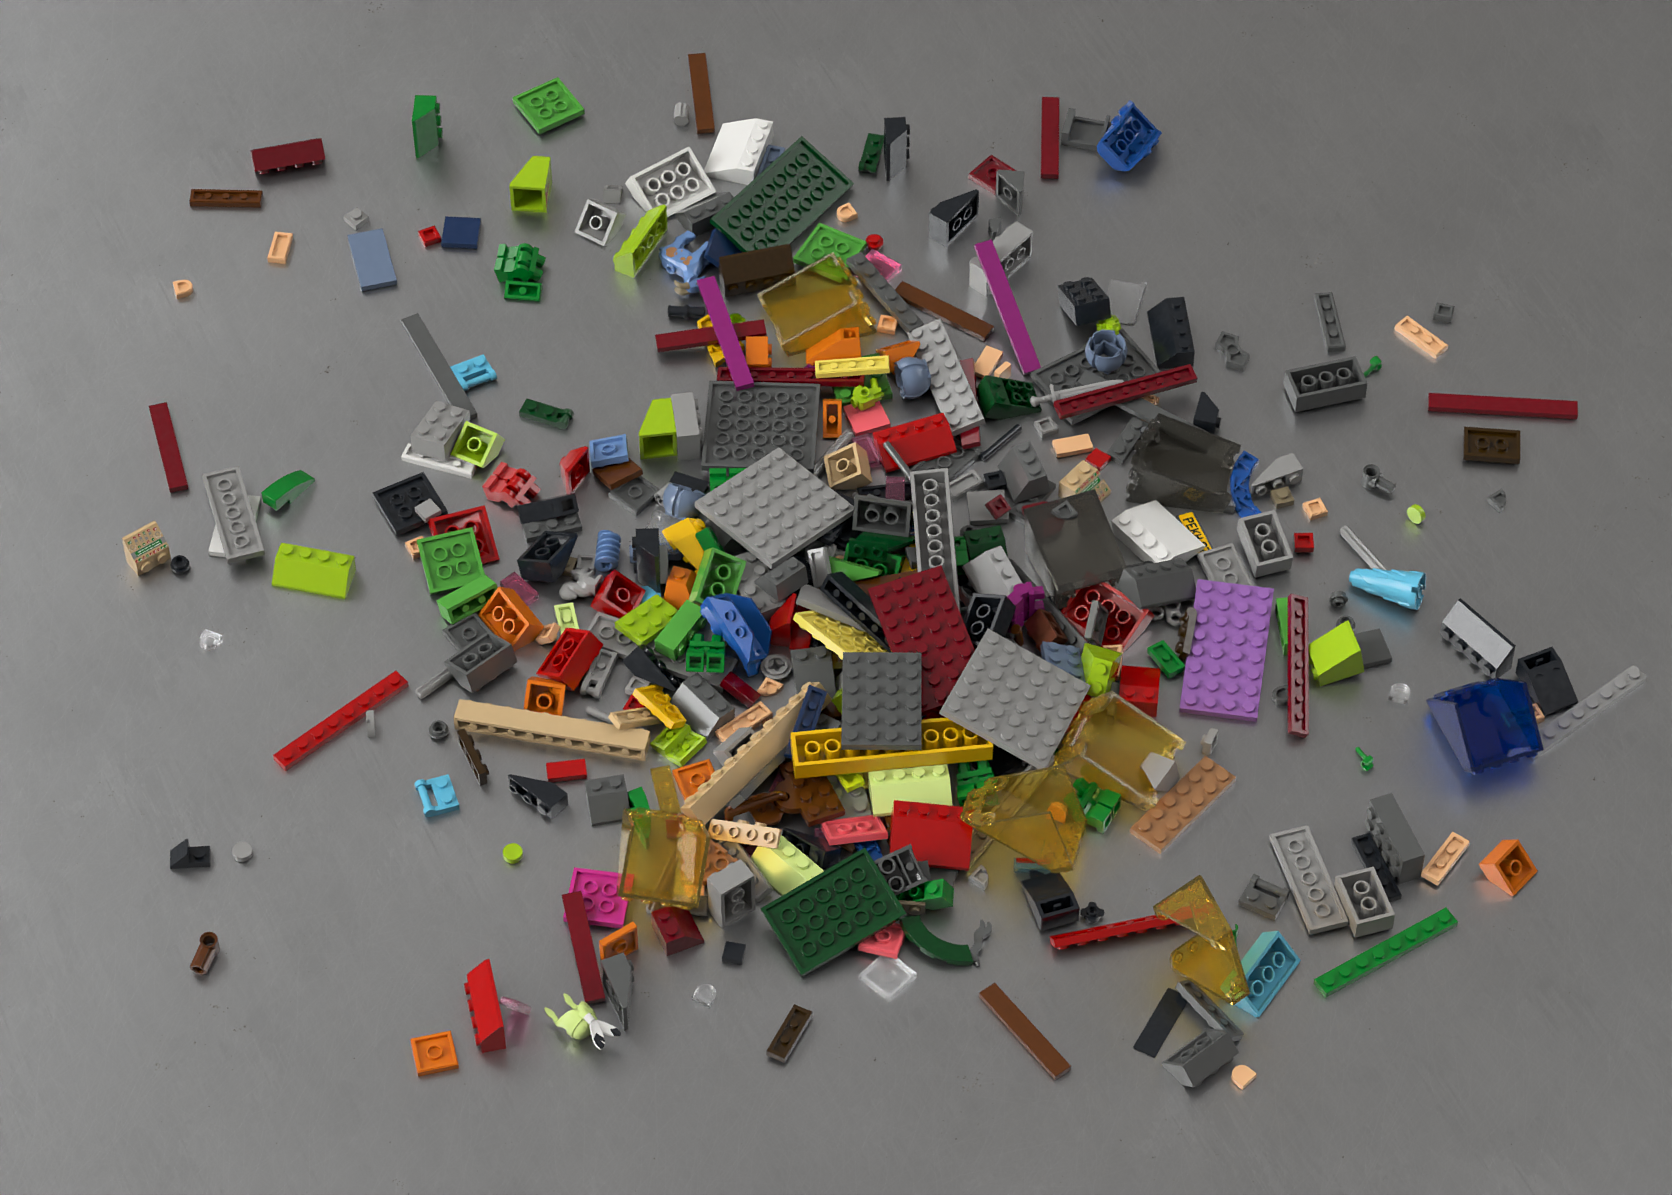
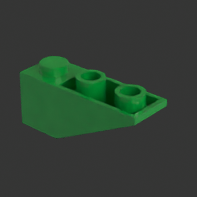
M944 879L932 880L896 895V898L901 901L925 902V909L930 910L953 907L954 888Z

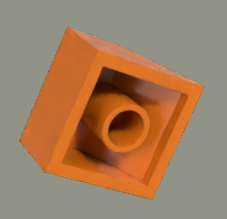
M1518 839L1502 840L1479 863L1487 879L1511 896H1514L1538 871Z

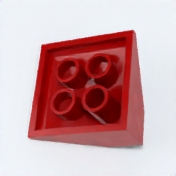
M485 505L429 519L428 524L432 536L473 527L482 564L500 560Z

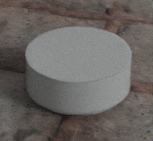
M238 842L233 846L232 853L235 860L245 862L251 859L253 850L248 842Z

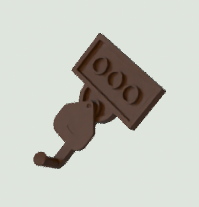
M793 761L778 766V772L783 781L777 784L773 792L751 796L735 809L728 806L724 811L725 821L734 822V816L750 812L755 822L767 824V827L779 823L784 813H801L808 827L845 815V809L827 776L795 779Z

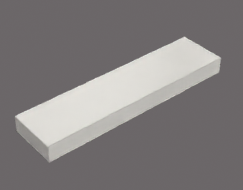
M410 443L407 444L401 456L402 461L472 479L478 467L452 455L444 462L414 453Z

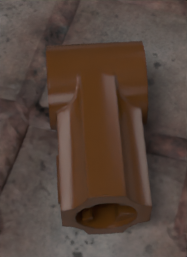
M205 932L200 937V945L190 965V969L197 974H207L214 957L220 951L217 935L213 932Z

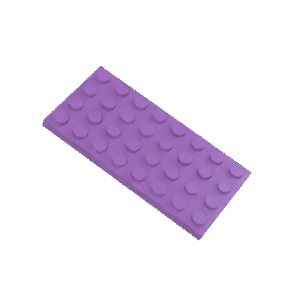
M1197 579L1194 601L1197 618L1190 655L1186 658L1179 712L1257 722L1274 593L1273 588Z

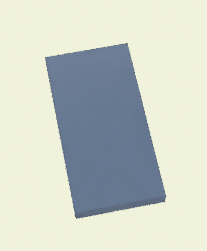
M383 228L347 235L361 290L366 291L397 285Z

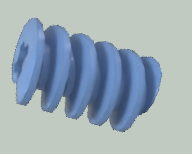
M600 530L598 532L595 569L607 572L618 567L621 546L620 535L610 530Z

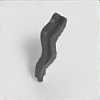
M980 920V927L974 932V945L970 949L973 964L975 963L977 967L980 966L977 953L983 947L982 941L992 932L991 923L987 922V927H985L983 920Z

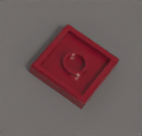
M990 155L968 174V179L996 195V172L998 170H1016Z

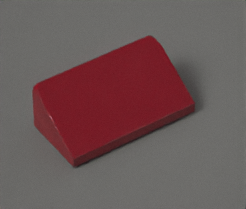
M731 671L719 684V686L748 708L752 707L761 696L760 693Z

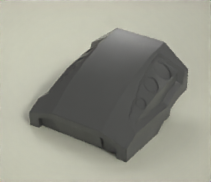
M911 844L874 861L895 896L928 881L917 862Z

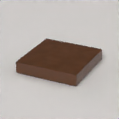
M630 458L629 461L621 464H611L592 469L593 475L611 490L643 475L642 468Z

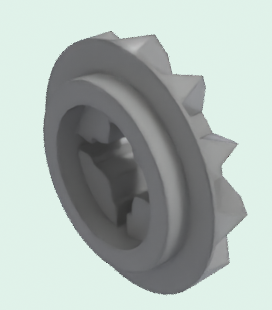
M780 654L769 655L761 663V673L764 674L765 678L768 677L773 680L778 679L781 681L782 678H787L792 670L790 660ZM774 664L779 668L778 672L774 669Z

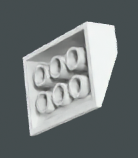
M754 118L723 123L704 169L707 177L745 185L751 183L757 177L767 146L771 144L774 137L773 121Z
M690 147L630 176L625 183L633 198L646 213L648 210L660 205H667V218L716 193L715 188Z
M1157 500L1127 509L1111 520L1113 534L1143 562L1153 561L1157 563L1177 558L1187 562L1205 548V545Z

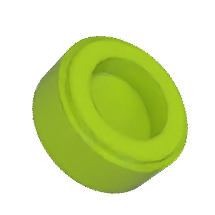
M1413 504L1407 509V515L1413 523L1419 524L1425 520V511L1421 506Z
M516 843L506 845L503 848L504 860L511 864L521 861L523 858L522 847Z

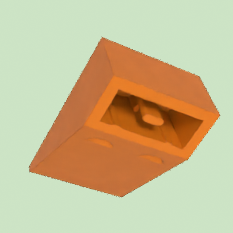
M859 327L841 328L807 349L806 364L815 366V361L860 358Z

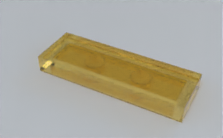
M670 765L651 768L650 773L662 820H665V815L681 814Z

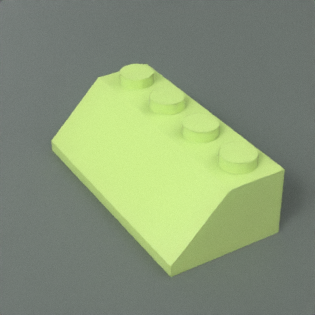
M947 764L868 772L873 817L891 815L894 800L952 806L950 776Z
M782 835L780 836L778 849L757 846L751 856L769 884L781 896L824 872L823 869Z

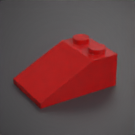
M1122 665L1118 714L1157 717L1160 668Z

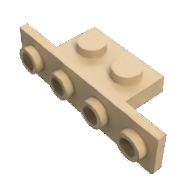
M710 819L707 835L710 839L778 849L782 829L767 827V824L759 822L751 825L749 821L745 820L730 822Z

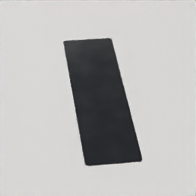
M1171 988L1166 990L1134 1044V1049L1151 1057H1156L1188 1002L1182 998L1178 991Z

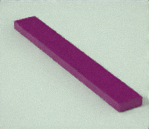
M991 239L974 245L976 254L1023 376L1031 374V372L1041 368L993 241Z
M715 276L697 280V285L736 391L754 387V381Z

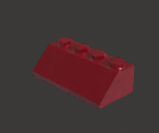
M322 138L250 150L254 171H258L259 174L269 173V169L276 168V171L287 170V166L294 165V168L304 167V163L311 162L312 165L322 164V160H325Z

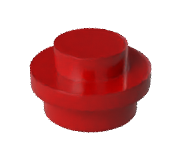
M871 234L865 240L868 249L871 251H877L883 246V238L880 235Z

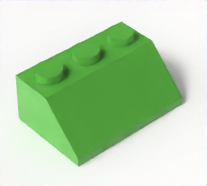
M713 547L705 550L688 601L701 606L703 601L709 596L724 593L736 595L747 561Z

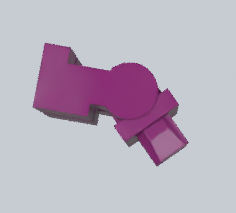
M1025 582V584L1020 583L1013 587V592L1007 597L1016 606L1007 632L1011 633L1010 629L1014 624H1019L1022 628L1024 621L1028 620L1039 608L1045 610L1043 600L1035 601L1045 598L1043 586L1033 587L1031 582Z

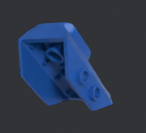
M1131 100L1118 111L1119 115L1112 119V125L1097 144L1099 155L1117 171H1130L1143 157L1146 158L1152 152L1151 148L1159 142L1158 138L1162 134Z
M730 593L707 597L700 606V613L710 623L712 632L715 635L723 636L728 645L737 653L748 677L759 674L762 661L769 655L772 629L752 598Z

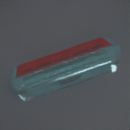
M1014 858L1013 872L1029 873V871H1039L1044 874L1054 872V859Z

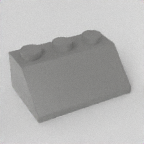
M1002 546L988 550L962 566L978 594L1008 596L1013 592V587L1016 584L1022 583Z

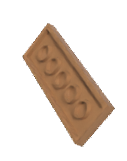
M1205 756L1130 828V833L1159 854H1162L1236 782V776Z

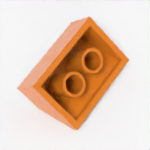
M498 587L478 614L493 634L509 642L514 651L533 642L544 628V625L515 590L510 588Z

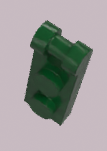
M868 133L858 171L864 172L866 170L870 171V173H877L884 148V135Z
M526 398L519 411V416L556 428L567 429L568 421L573 418L574 412L571 409H560Z

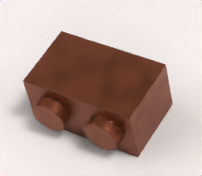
M1039 608L1024 623L1028 630L1027 634L1035 640L1036 648L1040 652L1042 641L1055 642L1061 645L1068 641L1062 629L1048 611Z

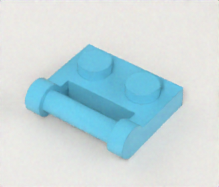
M484 354L450 367L464 391L483 382L497 379L495 370L492 369Z
M449 774L428 780L420 779L415 782L414 785L416 790L419 791L424 805L423 812L426 817H433L460 809ZM432 788L437 806L431 804L427 789Z

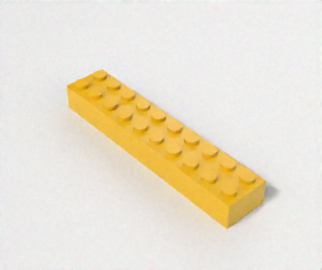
M948 718L921 720V750H841L842 728L791 732V752L795 779L992 760L993 743Z

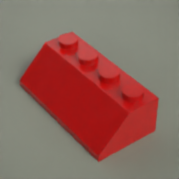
M944 413L873 432L874 449L886 473L900 469L884 448L883 444L886 441L891 443L907 466L957 452L950 425Z
M485 959L467 974V983H464L465 993L470 995L471 998L467 1000L469 1012H474V1016L471 1017L473 1029L477 1028L478 1032L474 1034L476 1046H481L482 1053L506 1049L504 1025L490 959Z

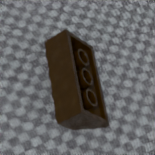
M790 244L719 257L720 284L724 296H735L795 284V268Z

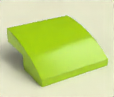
M685 723L684 727L669 729L666 727L650 743V746L672 763L683 767L707 744L706 737L691 731L690 725Z

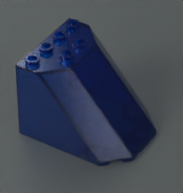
M1494 678L1483 682H1472L1437 693L1434 697L1426 700L1464 771L1471 772L1473 775L1483 773L1485 768L1496 769L1502 767V763L1518 762L1524 756L1526 758L1535 757L1538 755V752L1544 750L1528 686L1524 681Z

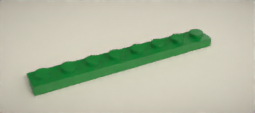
M1445 907L1315 978L1314 985L1327 998L1458 925V921Z

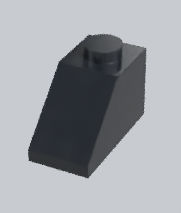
M1201 392L1193 425L1214 435L1216 428H1220L1222 418L1219 417L1218 407L1205 392Z

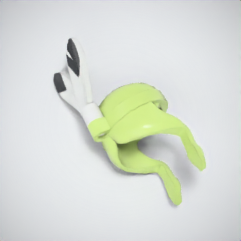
M564 993L563 996L567 1005L573 1010L568 1011L559 1019L551 1009L544 1008L547 1016L554 1021L556 1026L566 1029L569 1036L582 1040L591 1035L594 1045L600 1050L605 1045L603 1034L613 1038L621 1036V1032L616 1027L598 1020L596 1013L586 1002L581 1001L579 1005H576L568 994Z

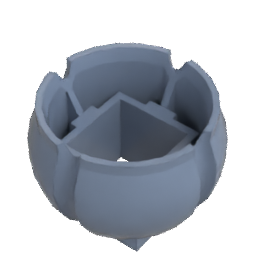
M1100 330L1093 333L1085 347V356L1088 363L1094 369L1107 375L1120 368L1127 357V345L1121 334L1116 336L1113 330Z
M904 357L894 363L897 365L894 366L898 388H901L899 392L903 399L918 398L930 389L931 375L925 359Z
M669 483L663 493L665 514L681 520L696 518L701 512L695 508V501L706 494L698 490L692 492L689 487Z

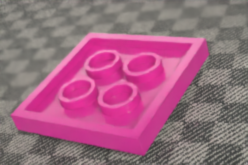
M574 867L569 893L582 892L589 925L621 929L625 923L634 876L633 874ZM564 911L563 921L567 922L566 914Z

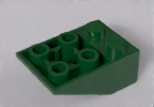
M985 375L977 386V397L986 418L1002 420L1042 411L1040 404L1033 407L1030 403L1032 396L1037 397L1034 386L1030 382Z

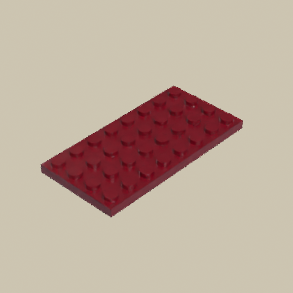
M940 565L868 588L869 596L890 651L921 653V716L941 710L975 651L943 568Z

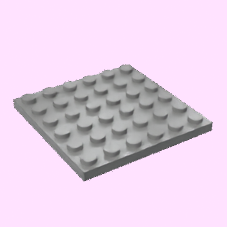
M779 447L695 501V508L770 569L775 568L851 517L854 513L853 505Z
M987 629L939 714L1044 772L1091 685Z

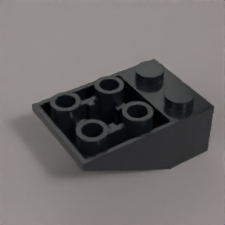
M1553 647L1518 659L1515 673L1534 702L1538 704L1544 716L1578 703L1563 662Z
M1059 871L1021 881L1022 888L1040 931L1079 921L1080 907L1073 891Z

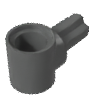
M1368 464L1363 468L1361 481L1363 487L1367 489L1379 487L1387 493L1392 494L1396 485L1383 478V474L1380 473L1378 466Z

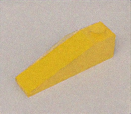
M686 518L665 528L662 533L674 550L678 549L684 555L682 559L696 568L695 573L697 574L704 550L695 534L705 529L706 525L701 519Z

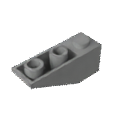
M1294 453L1276 458L1251 484L1250 494L1252 498L1262 496L1270 492V490L1302 481L1303 467Z

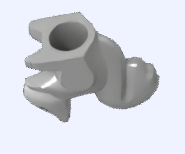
M588 568L571 570L572 578L577 580V582L563 584L559 594L564 600L595 596L602 583L603 575L593 576L595 571H589Z

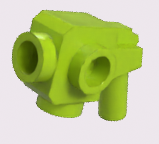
M1112 314L1111 318L1100 320L1096 324L1097 331L1113 330L1116 335L1122 329L1119 319L1116 315Z
M876 378L870 379V389L862 385L854 388L853 397L850 398L854 408L858 407L859 410L863 411L875 406V402L882 399L884 393L881 391Z

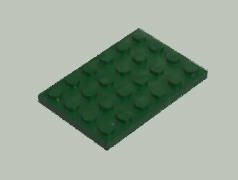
M866 848L861 849L760 908L802 977L907 916Z

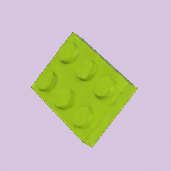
M655 594L617 620L615 628L638 646L647 645L657 638L678 610Z

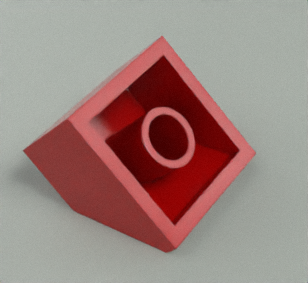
M614 570L604 577L590 607L597 612L620 619L639 606L646 590L617 570Z

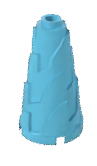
M1357 568L1350 572L1349 582H1352V586L1365 590L1367 593L1383 597V599L1398 603L1400 606L1418 610L1424 597L1422 590L1426 588V573L1394 569L1390 571L1376 568Z

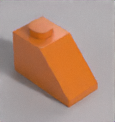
M823 399V438H839L842 434V399Z

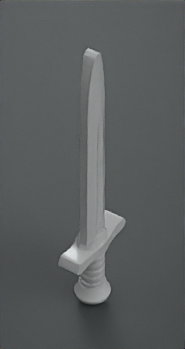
M1108 380L1060 391H1054V385L1050 384V395L1032 396L1030 403L1033 407L1040 403L1051 401L1054 404V401L1119 384L1124 381Z

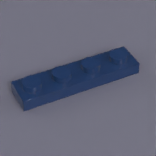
M812 685L808 686L792 732L815 730L827 691ZM791 737L784 754L785 757L792 759Z

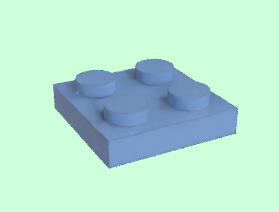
M626 434L589 441L592 468L629 461Z

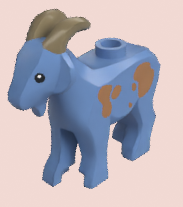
M688 230L676 237L672 244L659 248V259L663 267L670 274L674 273L684 278V283L674 280V284L677 286L674 290L681 296L700 291L697 280L706 278V276L704 275L700 278L698 276L711 264V262L704 258L708 241L693 253L683 248L684 245L690 244L696 238V235Z

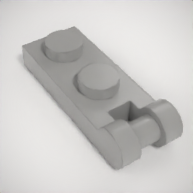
M605 649L600 650L599 655L593 660L582 683L580 694H590L594 698L600 699L602 690L618 658L617 653Z

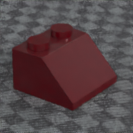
M669 905L651 912L652 927L666 956L704 943V939L688 909Z

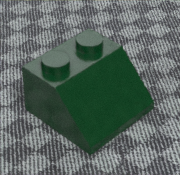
M1001 525L964 532L969 562L982 553L998 546H1002L1008 557Z

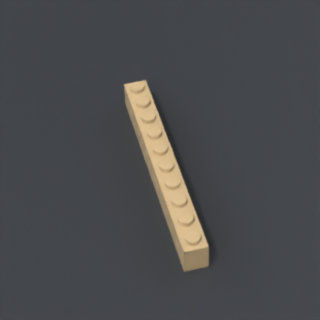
M820 682L804 684L801 688L802 691L792 696L785 707L777 710L776 716L773 719L766 721L763 724V728L759 732L754 733L747 744L737 749V754L728 758L721 769L712 773L711 779L708 782L701 784L698 787V791L684 801L685 804L680 809L693 827L704 826L788 744L808 686L812 685L825 690ZM828 693L826 695L822 710L832 700Z
M459 699L454 714V727L456 730L465 728L468 732L646 761L651 743L650 731L642 728L618 730L615 725L605 722H594L586 719L552 715L545 712H534L527 709H515L509 706L503 707L491 703L474 702L472 700Z

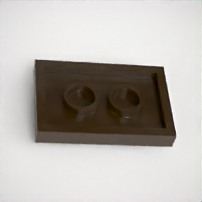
M1464 427L1463 460L1520 464V430Z

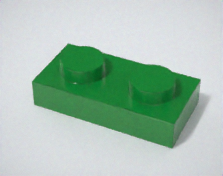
M1164 640L1147 648L1149 656L1168 678L1185 671L1183 662Z

